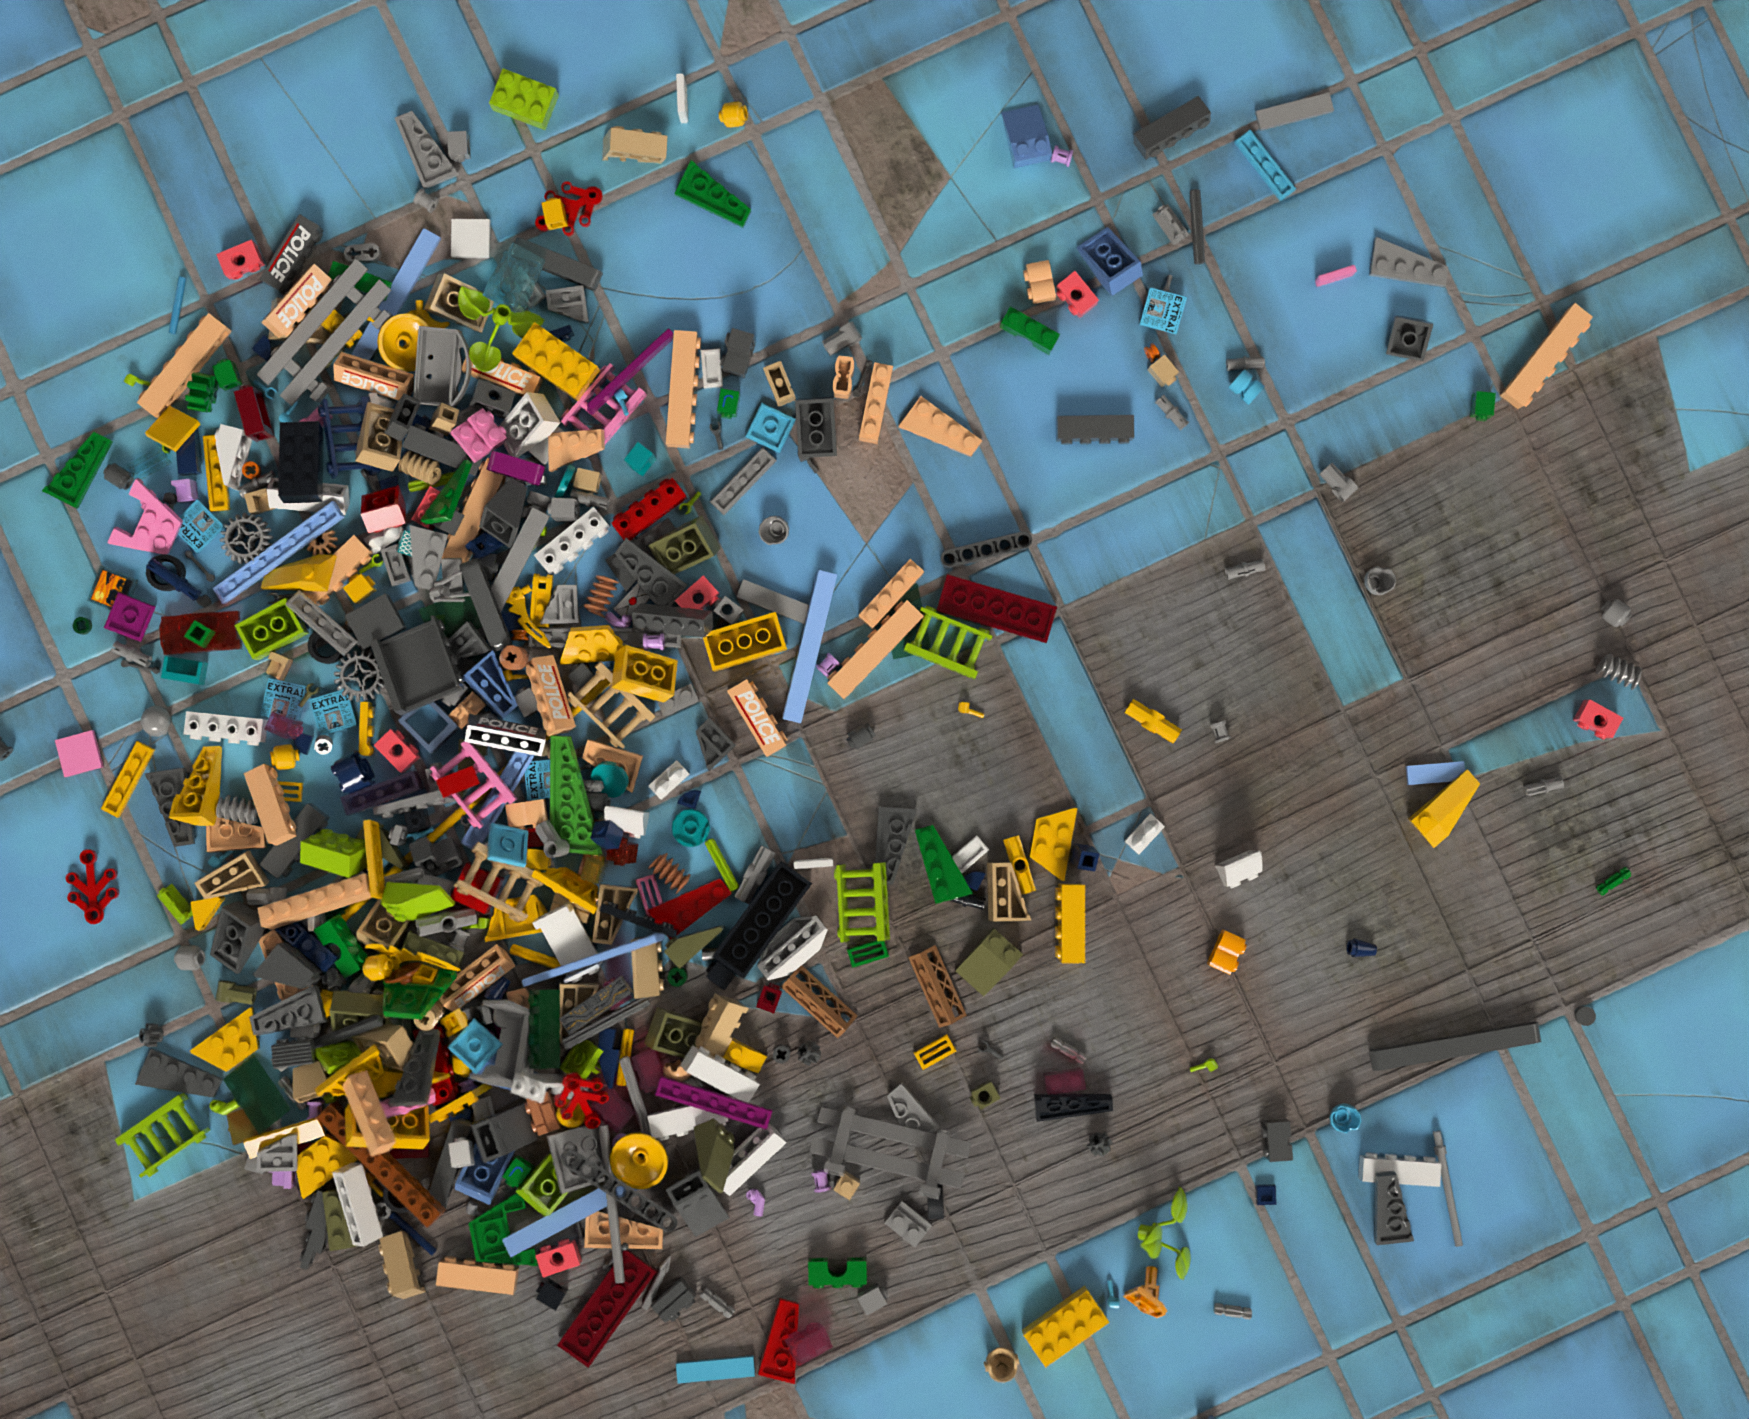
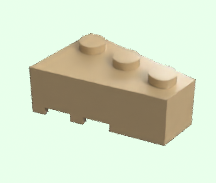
M247 850L203 876L194 884L203 898L209 899L238 891L263 887L270 881L251 851Z
M599 883L598 900L596 902L598 908L594 916L592 943L612 945L623 922V919L599 911L601 904H607L610 901L618 904L619 909L625 910L630 908L639 890L638 888Z
M559 982L560 1018L596 994L599 984L572 982L565 984V982ZM560 1021V1043H562V1039L569 1036V1033Z

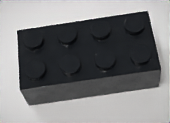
M319 421L280 422L278 497L283 503H317L323 501L324 429Z

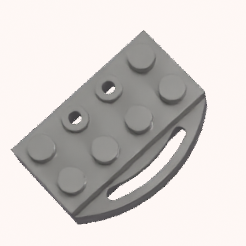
M418 326L413 398L420 401L421 405L439 406L442 402L456 408L468 388L472 371L469 347L462 331ZM463 347L466 355V376L459 392L458 385L462 374L460 351Z

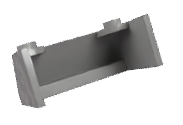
M483 1000V1005L494 1009L493 1021L497 1027L501 1028L499 1041L503 1045L497 1051L495 1065H487L482 1074H470L469 1078L487 1085L512 1088L515 1073L534 1072V1069H530L528 1062L530 1054V1044L528 1042L530 1025L528 1023L530 1009L509 1000Z

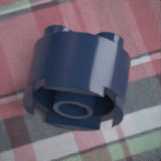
M358 750L338 759L331 766L332 773L340 781L339 787L343 793L348 792L351 795H355L375 784V781H372V778L375 777L374 771L366 758L362 759L359 756L361 754Z

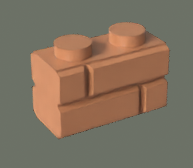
M550 1089L546 1090L543 1103L526 1098L527 1102L524 1103L525 1109L528 1114L531 1113L533 1119L531 1127L534 1132L538 1133V1136L562 1127L556 1116L557 1108Z

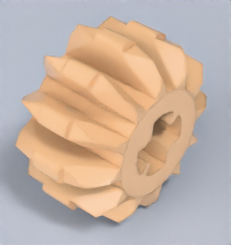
M330 529L325 531L308 544L307 551H313L314 556L318 554L326 555V552L331 555L332 551L330 548H337L333 544V542L338 541L337 537H333L335 531ZM319 538L324 540L323 544L318 542Z

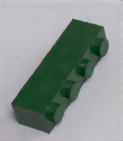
M560 989L530 990L528 997L530 1005V1015L528 1017L530 1034L528 1036L530 1054L528 1062L530 1069L560 1068Z

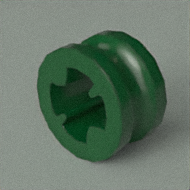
M78 617L73 621L72 627L76 633L85 635L91 631L92 623L87 618ZM85 621L86 629H81L80 631V626L78 624L79 622L84 623Z

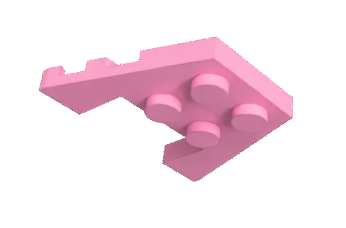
M137 478L132 485L129 495L147 505L134 535L116 526L111 533L108 543L167 555L173 546L183 520L166 503L163 504L156 497V494L143 484L144 482L141 479Z

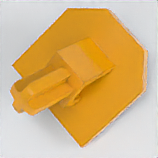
M1147 1266L1145 1284L1126 1291L1123 1297L1134 1304L1141 1312L1159 1318L1165 1316L1167 1309L1158 1300L1159 1286L1156 1285L1158 1269L1154 1266Z

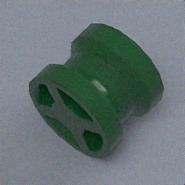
M674 967L668 973V981L672 986L680 987L687 981L688 973L683 967L680 969Z

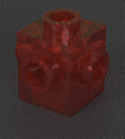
M622 837L618 849H607L606 860L613 861L614 865L618 866L636 863L639 844L628 842V838Z

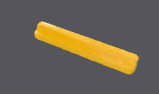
M512 944L510 948V954L552 969L561 966L557 958L516 944Z
M625 1028L623 1030L620 1058L625 1056L631 1058L633 1029ZM619 1062L616 1084L626 1086L627 1084Z

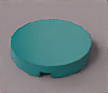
M568 465L554 498L563 497L576 469L575 466Z
M612 761L601 762L592 770L591 780L594 782L595 780L602 781L604 789L600 793H607L610 798L621 796L628 787L629 779L626 771L621 766L619 768Z
M688 809L676 815L671 829L678 843L686 847H695L705 842L709 836L710 824L705 814L699 810Z

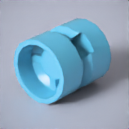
M1244 369L1228 388L1236 395L1241 394V399L1249 405L1265 386L1259 380H1253V375Z

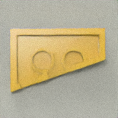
M484 1083L429 1115V1122L432 1123L438 1120L440 1123L449 1117L448 1113L451 1111L453 1114H456L463 1110L465 1103H468L470 1106L479 1100L477 1096L493 1088L492 1085Z

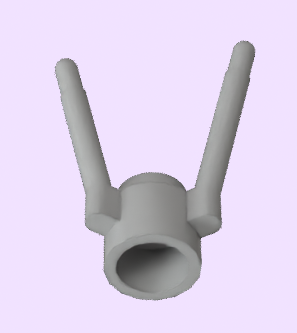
M458 571L439 582H434L435 587H431L429 591L431 600L435 603L464 602V598L455 597L470 596L469 592L450 594L449 588L443 585L461 575L462 571Z

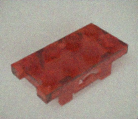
M240 611L204 612L161 617L159 630L163 654L178 655L242 650V640L238 638L237 629L234 626L240 621ZM194 620L199 621L216 632L206 648L184 637Z

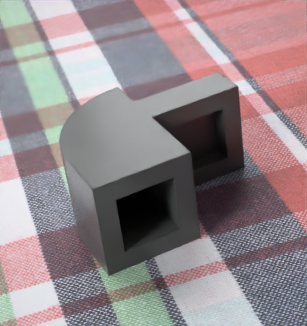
M483 1003L461 1010L466 1014L468 1024L474 1018L482 1025L493 1022L492 1009L483 1005Z

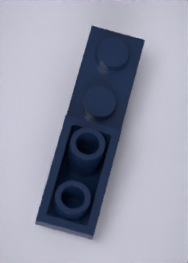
M300 921L274 929L324 972H327L338 958L328 948L329 945L323 946L317 935L312 931H308V928L302 925Z

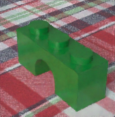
M1011 306L1000 324L1001 329L1015 337L1019 335L1026 338L1033 344V347L1047 355H1050L1060 336L1059 333Z
M340 913L313 930L323 946L328 943H334L340 948L341 957L334 963L344 979L363 968V964L368 958L367 954L361 948Z
M847 1257V1267L841 1273H834L829 1269L828 1258H808V1286H813V1288L817 1289L824 1288V1285H832V1288H843L844 1285L861 1288L863 1285H867L866 1257Z

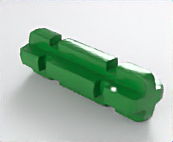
M1623 867L1619 870V873L1616 872L1604 880L1605 883L1597 885V892L1601 896L1608 893V890H1612L1624 882L1623 879L1627 880L1631 877V871L1627 867Z

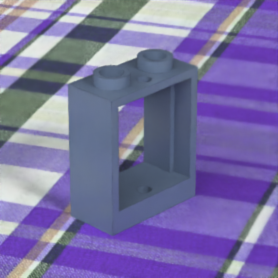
M436 701L429 705L448 725L430 743L407 722L420 708L400 715L401 718L398 720L432 754L460 728Z

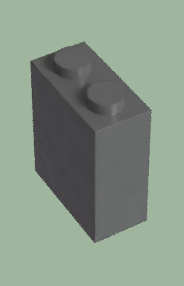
M386 593L345 615L347 628L350 632H354L355 639L358 641L356 643L359 648L362 647L364 650L372 648L370 645L371 641L377 639L381 642L407 629L391 597Z

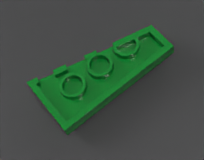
M692 160L690 161L674 193L675 196L744 228L751 209L736 196L728 192L719 182L710 177L708 173L699 168Z
M93 432L81 445L75 456L66 462V466L52 478V482L45 486L42 491L78 509L113 441Z
M934 825L915 830L935 904L973 894Z

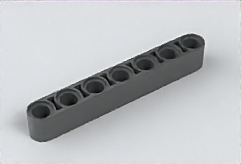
M566 1150L562 1153L561 1162L565 1167L658 1228L671 1232L677 1227V1219L674 1215L578 1152ZM570 1154L575 1155V1162L573 1164H567L566 1158ZM589 1164L591 1172L588 1175H584L583 1167ZM602 1175L607 1176V1183L605 1185L599 1184V1178ZM623 1186V1193L620 1196H616V1187ZM638 1196L639 1204L632 1206V1198ZM650 1207H654L655 1214L648 1217L647 1210ZM670 1217L671 1224L668 1227H664L663 1220Z

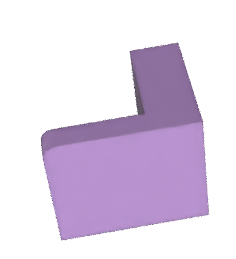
M191 479L171 481V485L176 487L178 503L192 502L198 499L196 481Z
M296 1171L269 1172L272 1173L273 1186H283V1189H292L296 1186Z

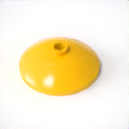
M398 314L385 321L380 328L377 339L378 350L382 359L390 367L405 372L415 371L418 326L429 327L421 318L412 314ZM400 340L404 341L403 347L399 344Z
M631 1133L620 1138L614 1145L610 1154V1166L615 1177L631 1188L647 1189L659 1183L664 1177L668 1167V1156L665 1148L656 1138L644 1133ZM641 1153V1154H643L645 1157H644V1158H641V1157L639 1156V1154Z

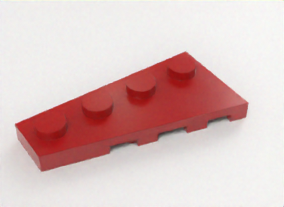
M717 878L694 890L651 907L647 911L655 918L656 922L662 924L664 921L673 924V928L678 929V935L731 895L732 892L721 878Z
M779 1298L757 1372L758 1375L795 1384L798 1302Z

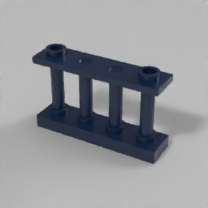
M369 396L361 397L356 405L328 407L327 399H323L318 406L319 417H322L329 460L326 463L327 473L331 474V479H335L338 476V471L366 469L369 470L370 476L378 475L381 472L380 468L360 462L337 463L335 452L357 450L358 443L334 444L332 433L361 431L366 405L370 402ZM355 412L361 415L359 424L332 426L329 414Z

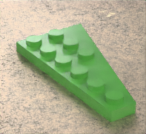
M552 735L550 743V822L559 837L568 842L570 853L602 855L601 847L590 839L594 820L571 736Z

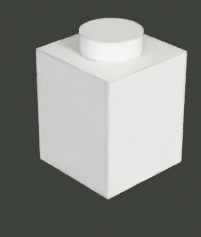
M466 1137L454 1139V1143H449L451 1167L461 1168L475 1165L472 1141L466 1140Z

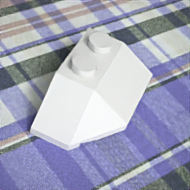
M817 916L792 919L777 932L760 956L757 967L767 980L791 975L820 950L827 933L826 927Z

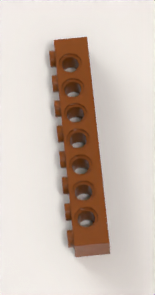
M338 1101L329 1104L317 1117L427 1228L434 1224L446 1211L388 1151L371 1156L368 1147L346 1146L345 1108Z

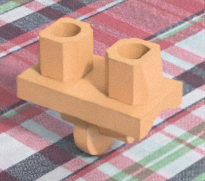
M472 691L448 716L463 729L467 725L469 714L477 715L487 704Z

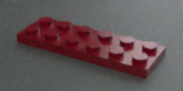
M947 574L936 612L1046 644L1057 606Z
M628 1249L622 1252L625 1282L615 1283L613 1266L557 1344L558 1347L587 1368L590 1367L657 1272L656 1269Z

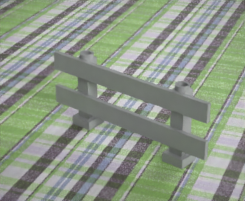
M357 259L353 261L342 275H338L333 280L334 285L280 348L276 347L272 351V357L256 374L267 385H270L283 368L295 378L280 394L291 406L306 389L312 392L310 397L315 402H321L332 387L327 383H320L316 380L318 375L368 317L374 320L372 325L380 330L385 321L393 316L389 311H382L378 308L380 303L392 291L381 280H378L366 295L362 294L355 287L356 283L368 271ZM347 296L357 306L303 368L293 357L344 297Z
M821 1107L817 1123L838 1127L835 1142L813 1137L810 1153L831 1158L830 1162L825 1161V1173L844 1177L845 1165H842V1163L847 1161L925 1180V1185L921 1184L919 1195L939 1199L940 1188H937L938 1184L961 1189L965 1173L942 1168L945 1153L968 1159L971 1148L970 1142L949 1138L950 1132L943 1129H938L937 1134L857 1116L855 1115V1109L850 1107H844L843 1112ZM855 1131L933 1150L930 1165L847 1145L850 1132Z

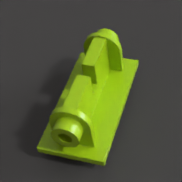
M172 883L159 891L157 897L180 925L193 916L190 904Z

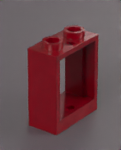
M250 385L241 386L239 390L234 391L245 435L255 442L275 437L263 393Z

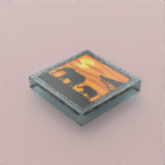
M100 566L87 602L111 610L118 592L132 597L138 580Z

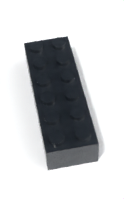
M781 861L712 957L744 979L812 883Z

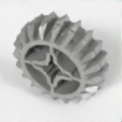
M243 513L242 518L238 514L235 515L236 521L230 518L229 522L231 524H224V527L227 528L226 532L221 531V534L225 535V538L219 539L220 542L225 543L221 548L227 550L225 552L226 556H231V560H237L239 564H243V562L246 564L250 560L254 561V557L259 556L267 546L272 545L268 542V540L273 539V536L267 535L272 531L270 528H266L268 523L262 522L261 517L258 516L256 518L255 514L252 513L249 516L247 513ZM245 524H253L259 531L249 532L245 528ZM238 529V535L233 539L234 533ZM246 535L250 536V538L247 539L249 540L247 543L244 542V539H246ZM260 539L258 547L255 548V542ZM235 546H244L248 550V554H240L235 549Z
M364 650L361 651V656H358L357 651L353 652L355 657L352 658L349 653L346 654L348 660L345 661L341 658L340 662L343 666L337 664L336 668L340 672H334V676L340 677L334 680L335 684H340L337 690L345 689L342 692V696L345 697L349 693L348 699L350 701L354 696H356V702H360V697H363L364 702H367L368 695L375 699L373 692L375 691L380 695L381 691L378 687L385 688V684L381 683L383 678L378 664H376V659H371L373 654L369 652L367 657H365ZM361 662L369 663L375 670H364ZM355 663V671L345 676L348 667ZM358 668H360L363 675H366L362 680L363 685L358 678H355V676H358L357 673H359ZM377 676L373 686L366 690V682ZM346 682L359 684L361 691L349 688Z

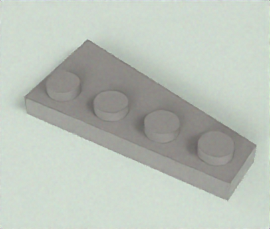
M413 111L395 118L424 189L459 176V173Z
M1378 237L1374 239L1369 276L1438 287L1446 286L1447 266Z
M440 790L373 807L374 815L382 816V819L394 817L393 814H405L412 810H422L432 806L456 802L452 795L442 798Z

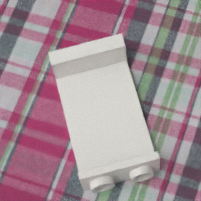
M571 902L549 911L534 920L533 925L535 929L541 928L561 966L598 954ZM602 961L566 973L565 984L570 981L575 983L581 980L582 976L587 973L589 975L596 973L600 970L599 967Z
M515 1073L511 1093L543 1103L547 1087H552V1094L557 1095L561 1093L564 1088L562 1084L564 1075ZM580 1087L581 1090L588 1091V1088ZM573 1091L570 1092L567 1099L571 1100L574 1094Z

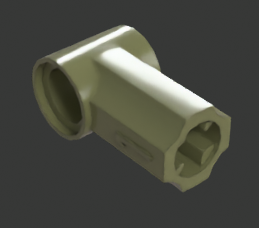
M219 980L215 1000L253 1005L257 996V988Z

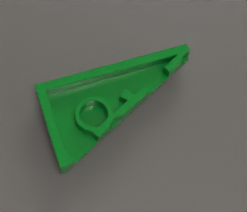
M469 460L462 462L422 516L420 521L425 525L452 520L472 467V463Z

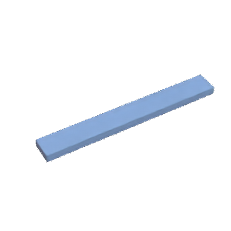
M423 228L392 282V291L388 294L386 301L383 300L378 307L380 310H387L393 316L399 314L441 240L439 236ZM373 322L368 324L351 355L372 361L378 351L377 339L380 331L372 325Z
M331 501L261 552L259 556L254 557V561L250 560L212 589L221 603L227 604L345 518L336 502Z
M822 570L817 571L782 715L784 720L797 723L802 722L837 574Z
M653 934L530 976L522 980L523 987L534 985L665 940L664 934Z
M623 1186L616 1187V1196H620L623 1193ZM598 1188L551 1213V1215L502 1239L510 1257L607 1207L606 1193Z

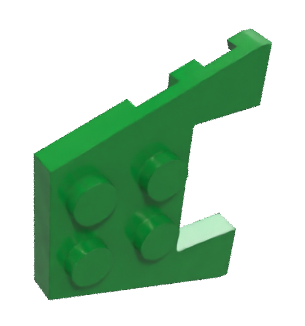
M439 969L433 985L414 983L401 985V982L385 983L383 979L384 1016L422 1019L457 978V972L455 970Z
M515 1193L468 1222L476 1262L538 1266L534 1247L510 1257L502 1239L510 1236L506 1213L526 1208L525 1200L518 1193Z

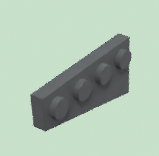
M185 768L145 773L152 787L151 791L158 802L160 813L166 822L165 825L174 847L195 844L193 824L169 818L173 799L176 794H180L184 787L182 783L187 778Z
M1395 1171L1375 1173L1374 1242L1376 1245L1414 1241L1397 1174Z

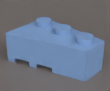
M492 650L465 673L463 677L474 692L502 720L518 705Z

